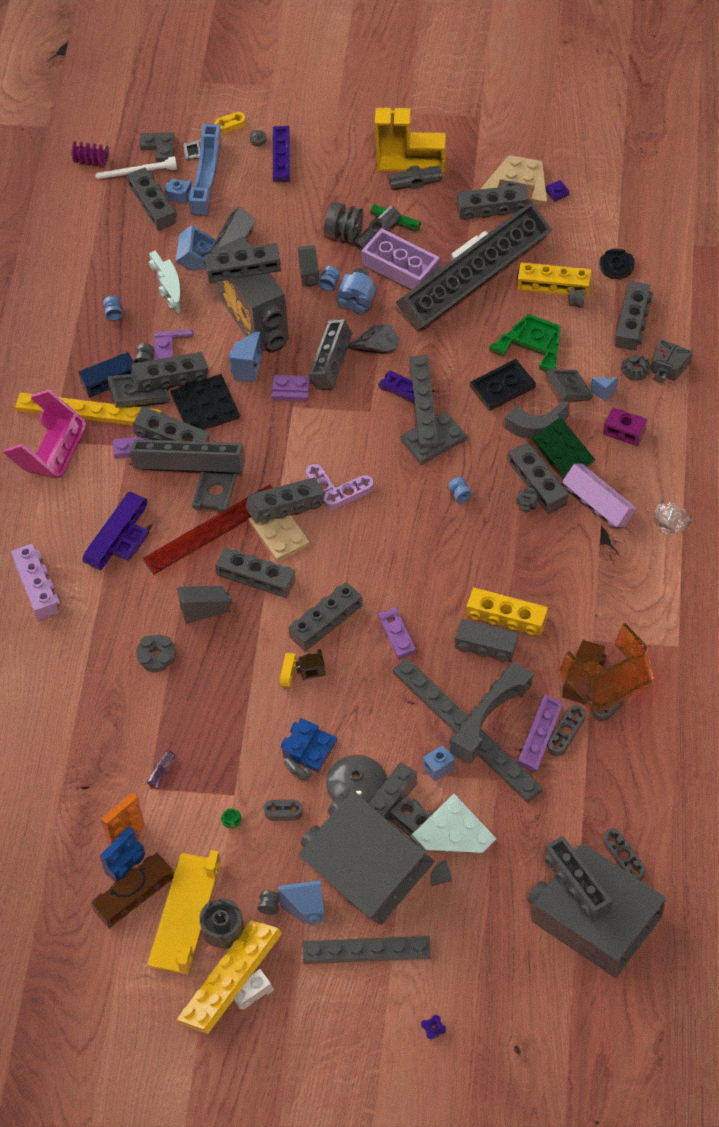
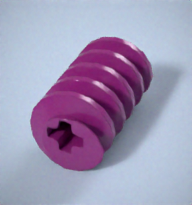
M74 141L71 150L73 162H80L81 164L86 162L88 165L93 163L95 166L98 164L105 166L109 157V146L106 145L105 150H103L101 144L97 149L96 144H93L92 148H90L89 143H86L84 147L83 142H80L79 146H77V142Z

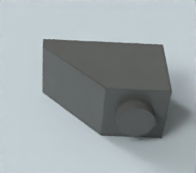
M315 245L297 247L302 286L318 284L320 278Z

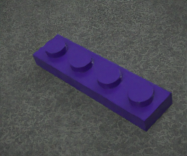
M273 126V182L290 181V126Z

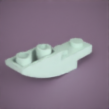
M153 251L149 253V266L152 271L157 272L160 282L159 292L162 297L167 298L169 307L171 309L174 308L178 314L181 312L182 297L177 272L170 259L163 262L157 252Z

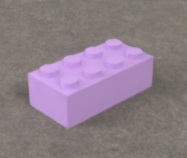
M382 228L361 251L362 265L411 290L440 269V257Z

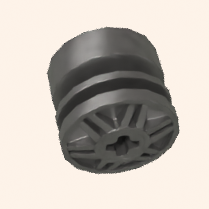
M332 201L324 222V236L338 239L341 234L342 241L348 240L349 243H354L362 229L363 208H355L350 205L346 211L345 204Z

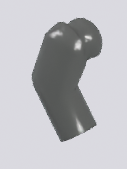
M291 757L285 759L284 765L300 780L306 781L308 780L307 778L312 776V772L308 767L301 769Z

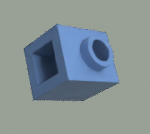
M442 745L423 757V768L433 781H436L454 770L455 757L450 753V750L447 751Z

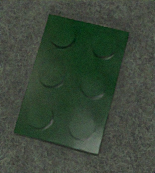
M561 417L531 438L563 479L574 464H583L588 467L595 461V458Z

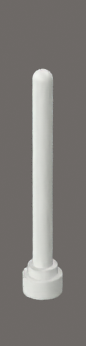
M175 156L168 157L165 162L100 172L96 174V178L100 180L124 176L144 167L148 171L165 168L174 171L177 170Z

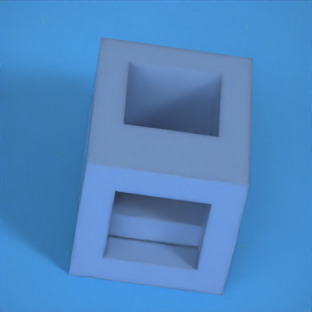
M171 179L170 183L167 182L165 193H167L169 201L187 204L192 187L191 180Z

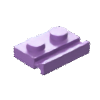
M274 375L272 400L308 402L310 376Z

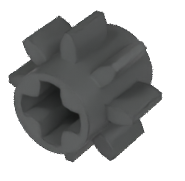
M526 487L524 491L519 490L516 503L521 505L520 509L529 511L531 507L536 508L539 494L534 493L535 489Z

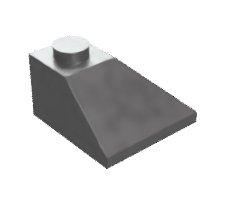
M390 323L372 325L352 341L348 348L373 352L387 351L389 353L396 349V345L401 340Z

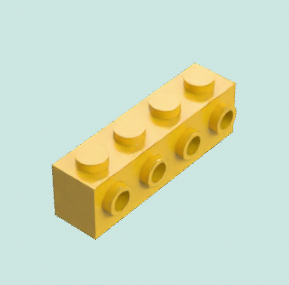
M520 263L518 290L570 295L571 288H575L578 291L585 289V297L589 296L591 269Z

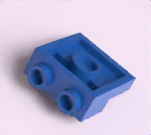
M301 718L299 722L295 721L293 723L290 737H285L282 741L283 757L286 759L291 757L296 763L319 773L335 746L337 737L320 730L319 725Z
M128 826L100 854L105 874L115 882L123 879L134 865L139 864L143 860L145 851L143 845L137 841L135 831Z

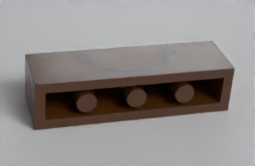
M158 853L148 856L139 867L131 869L126 877L114 882L109 890L95 897L91 903L95 914L110 929L172 881L174 877L172 868Z

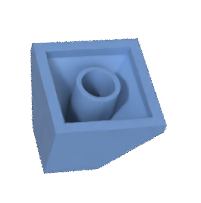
M320 880L278 886L281 908L304 924L315 925L325 921Z

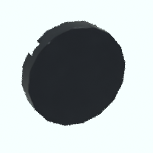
M610 249L600 257L599 268L608 278L623 279L633 272L635 260L630 253H626V250Z

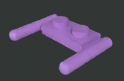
M193 330L154 332L155 360L173 357L172 338L192 337L194 334Z

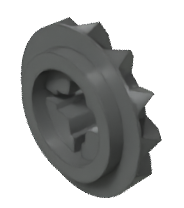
M636 354L632 357L628 355L627 359H623L621 365L623 374L634 380L645 378L651 369L649 359H644L643 355L638 357ZM639 364V367L633 370V365Z

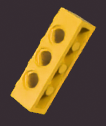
M473 587L466 605V616L473 620L488 622L491 625H500L510 630H519L529 635L541 636L548 616V607Z

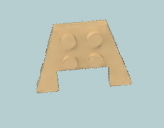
M508 155L481 187V189L497 188L500 184H505V181L526 184L527 189L534 190L531 202L536 205H547L543 163L539 160Z

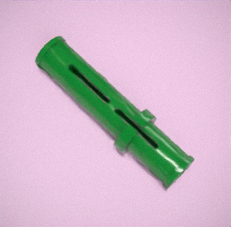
M373 204L371 207L373 210H370V214L379 217L386 208ZM401 214V218L396 224L418 232L421 221Z

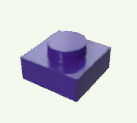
M561 180L545 186L547 194L554 202L569 196V190Z

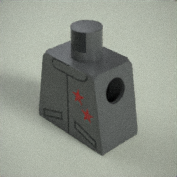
M660 339L652 364V372L656 374L655 380L659 383H664L666 378L673 381L677 380L690 365L692 351Z

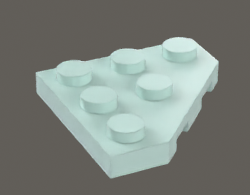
M455 794L451 795L410 836L423 851H443L448 853L481 854L496 840L495 836Z

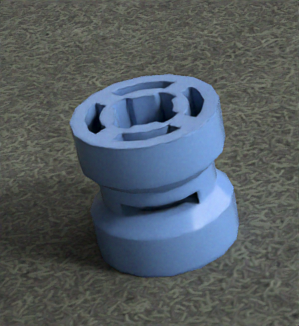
M326 266L318 281L319 286L327 291L334 290L336 281L340 277V271L333 266Z
M117 296L106 297L103 301L106 318L110 321L119 320L123 316L120 298Z
M457 477L448 484V488L451 493H454V499L457 503H464L473 495L470 487H467L464 477Z

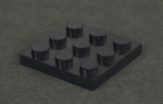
M222 374L170 390L172 399L184 423L206 430L240 418V414Z

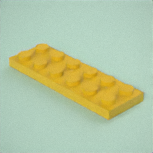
M250 920L241 936L233 942L230 949L221 958L218 965L183 1009L177 1021L183 1026L209 1034L282 935L279 928Z

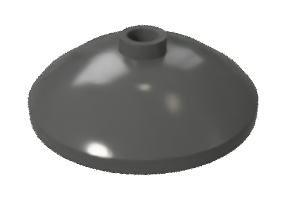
M350 755L338 760L330 768L326 779L328 794L333 801L341 794L348 796L353 790L369 803L385 783L387 777L383 767L376 760L364 755ZM358 774L359 777L355 778L353 775Z

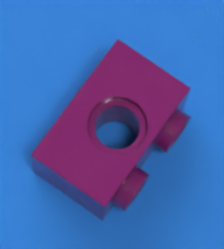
M612 408L604 423L603 435L638 447L646 432L647 419L622 409Z

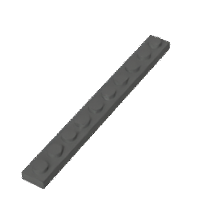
M408 658L392 669L393 674L454 733H458L462 722L470 718ZM480 729L479 737L483 738L478 756L526 803H529L542 792L543 787Z

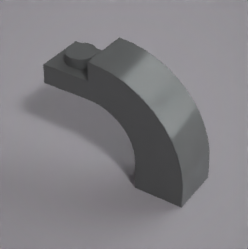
M563 400L551 412L541 416L528 414L516 406L505 416L504 428L518 437L531 439L559 417L565 421L569 416V403Z

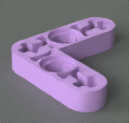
M312 464L306 469L307 479L315 477L319 485H328V488L323 490L325 495L322 503L330 510L337 509L371 493L374 488L373 479L368 475L360 476L335 488L320 465ZM312 472L318 473V479L316 478L315 474H311V473H312ZM349 489L354 493L352 495H345L344 491Z

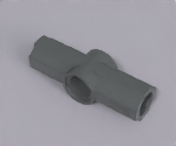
M411 166L405 172L389 174L391 189L407 186L418 189L424 183L442 180L440 166L422 169L419 166Z
M389 206L378 218L370 221L369 227L354 240V244L362 251L378 233L374 229L382 228L388 231L401 218V214L394 206Z

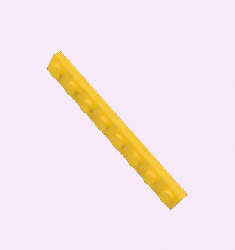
M19 393L15 406L16 411L41 414L43 409L30 399L31 395L34 394ZM60 398L84 420L133 426V422L141 407L135 406L115 407V404ZM152 409L154 411L161 413V410L159 409Z

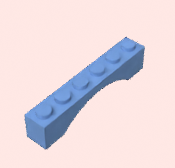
M203 124L198 171L189 197L191 214L208 215L222 141L219 124Z

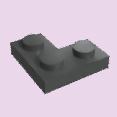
M174 132L140 134V150H156L157 163L165 162L168 157H174Z

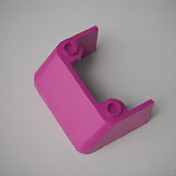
M48 389L30 397L43 409L40 414V421L48 429L36 455L24 444L5 449L3 453L25 471L56 478L64 474L86 425L84 419Z

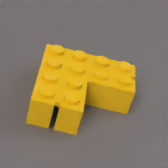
M376 108L375 142L377 171H406L411 166H419L421 169L440 166L441 172H445V133H411L410 108H395V110H391V108Z

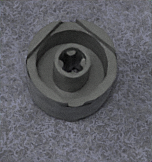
M222 898L218 901L207 903L201 910L200 925L204 939L214 947L229 949L244 930L242 915L237 904L229 899Z

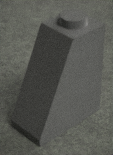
M224 586L177 588L180 608L186 624L230 612L229 604L232 603L230 593L225 592Z

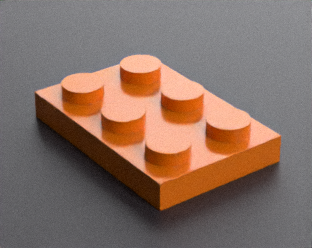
M133 792L101 818L108 845L128 826L135 831L136 835L141 832L145 825L138 797Z

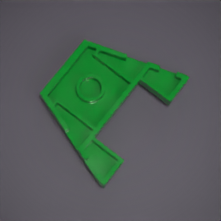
M527 314L512 327V330L507 334L504 333L500 340L496 343L493 342L490 345V351L505 356L511 344H517L544 354L545 356L539 364V370L548 372L549 369H556L561 326Z

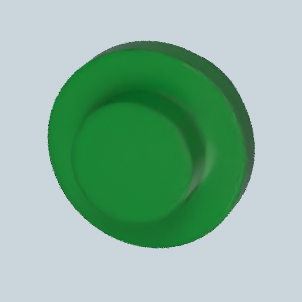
M229 808L223 812L221 821L226 828H236L240 825L242 817L238 810Z

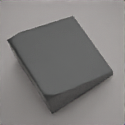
M199 140L183 143L186 160L200 157Z

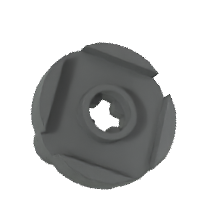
M151 635L144 636L140 640L136 655L139 664L144 669L150 672H161L167 669L166 667L170 663L172 665L175 661L176 651L170 637ZM158 650L161 653H158L157 656H154L152 652Z

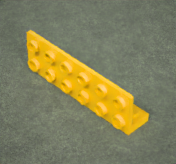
M211 850L209 857L186 853L180 854L148 960V967L185 975L189 974L201 933L200 913L203 907L210 902L221 864L219 851Z

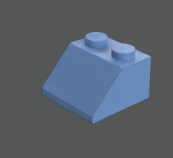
M191 225L179 234L176 262L189 270H207L206 265L203 263L205 261V254L209 253L216 239Z
M256 331L236 342L233 350H230V372H233L234 380L255 383L262 358L260 332Z

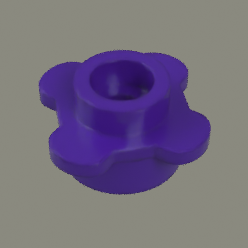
M434 1015L431 1019L421 1022V1027L425 1029L428 1039L432 1040L446 1032V1027L442 1025L441 1017L438 1015Z

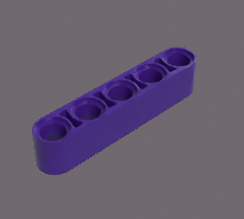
M129 491L86 549L82 558L83 563L102 570L112 557V550L120 536L124 537L131 523L135 524L146 509L148 500Z

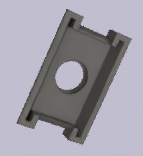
M201 471L192 507L198 511H201V508L218 510L219 514L225 513L237 472ZM214 485H219L223 488V492L219 495H211L209 489Z

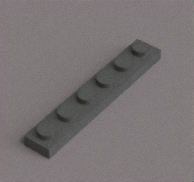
M428 355L410 356L420 449L438 447Z
M430 936L303 941L304 964L431 959Z

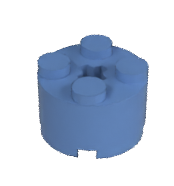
M353 272V275H348L349 273H347L343 277L337 292L338 305L342 308L353 310L358 314H364L372 304L377 291V285L375 283L374 286L372 279L363 273Z

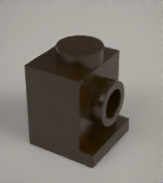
M321 649L317 650L316 654L309 653L300 656L299 661L295 662L297 673H301L303 680L326 676Z

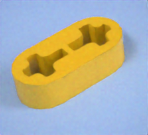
M235 112L216 119L215 124L220 125L221 134H226L243 128L246 124L245 115L241 112Z
M286 652L280 675V687H291L296 667L295 662L297 661V654Z

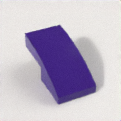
M131 523L124 537L120 536L112 553L129 561L139 550L149 531Z

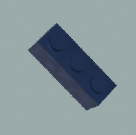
M129 352L78 371L80 382L88 398L110 390L107 382L108 376L131 374L134 361Z

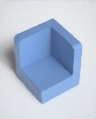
M604 376L601 379L593 377L591 392L606 401L617 391L618 378L613 376L608 380Z

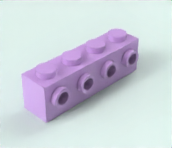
M574 464L562 482L567 486L569 492L577 494L581 497L580 500L584 504L592 506L596 514L604 516L612 527H626L637 510L633 504L583 464Z
M29 544L12 550L11 554L37 621L59 613L57 605H60L57 594H53L51 591L54 590L51 579L47 580L46 578L48 572L45 564L41 565L40 563L42 557L39 549L35 550L33 544Z

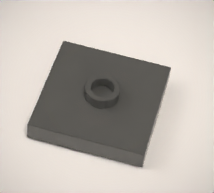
M549 369L546 373L563 400L592 399V392L577 370Z

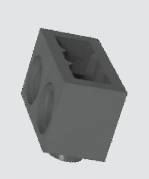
M405 796L390 811V821L410 837L419 828L418 825L423 824L433 813L430 811L426 812L417 800ZM406 811L411 812V814L405 815L403 813Z

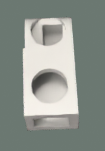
M261 969L251 975L234 998V1002L239 1009H246L255 1000L257 1001L263 995H268L274 991Z

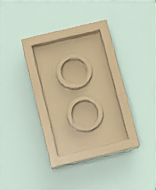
M290 514L260 523H255L252 517L249 518V524L276 563L310 546L308 539Z

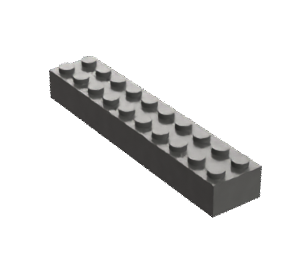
M530 202L396 301V303L415 330L418 331L552 231V229L533 202Z

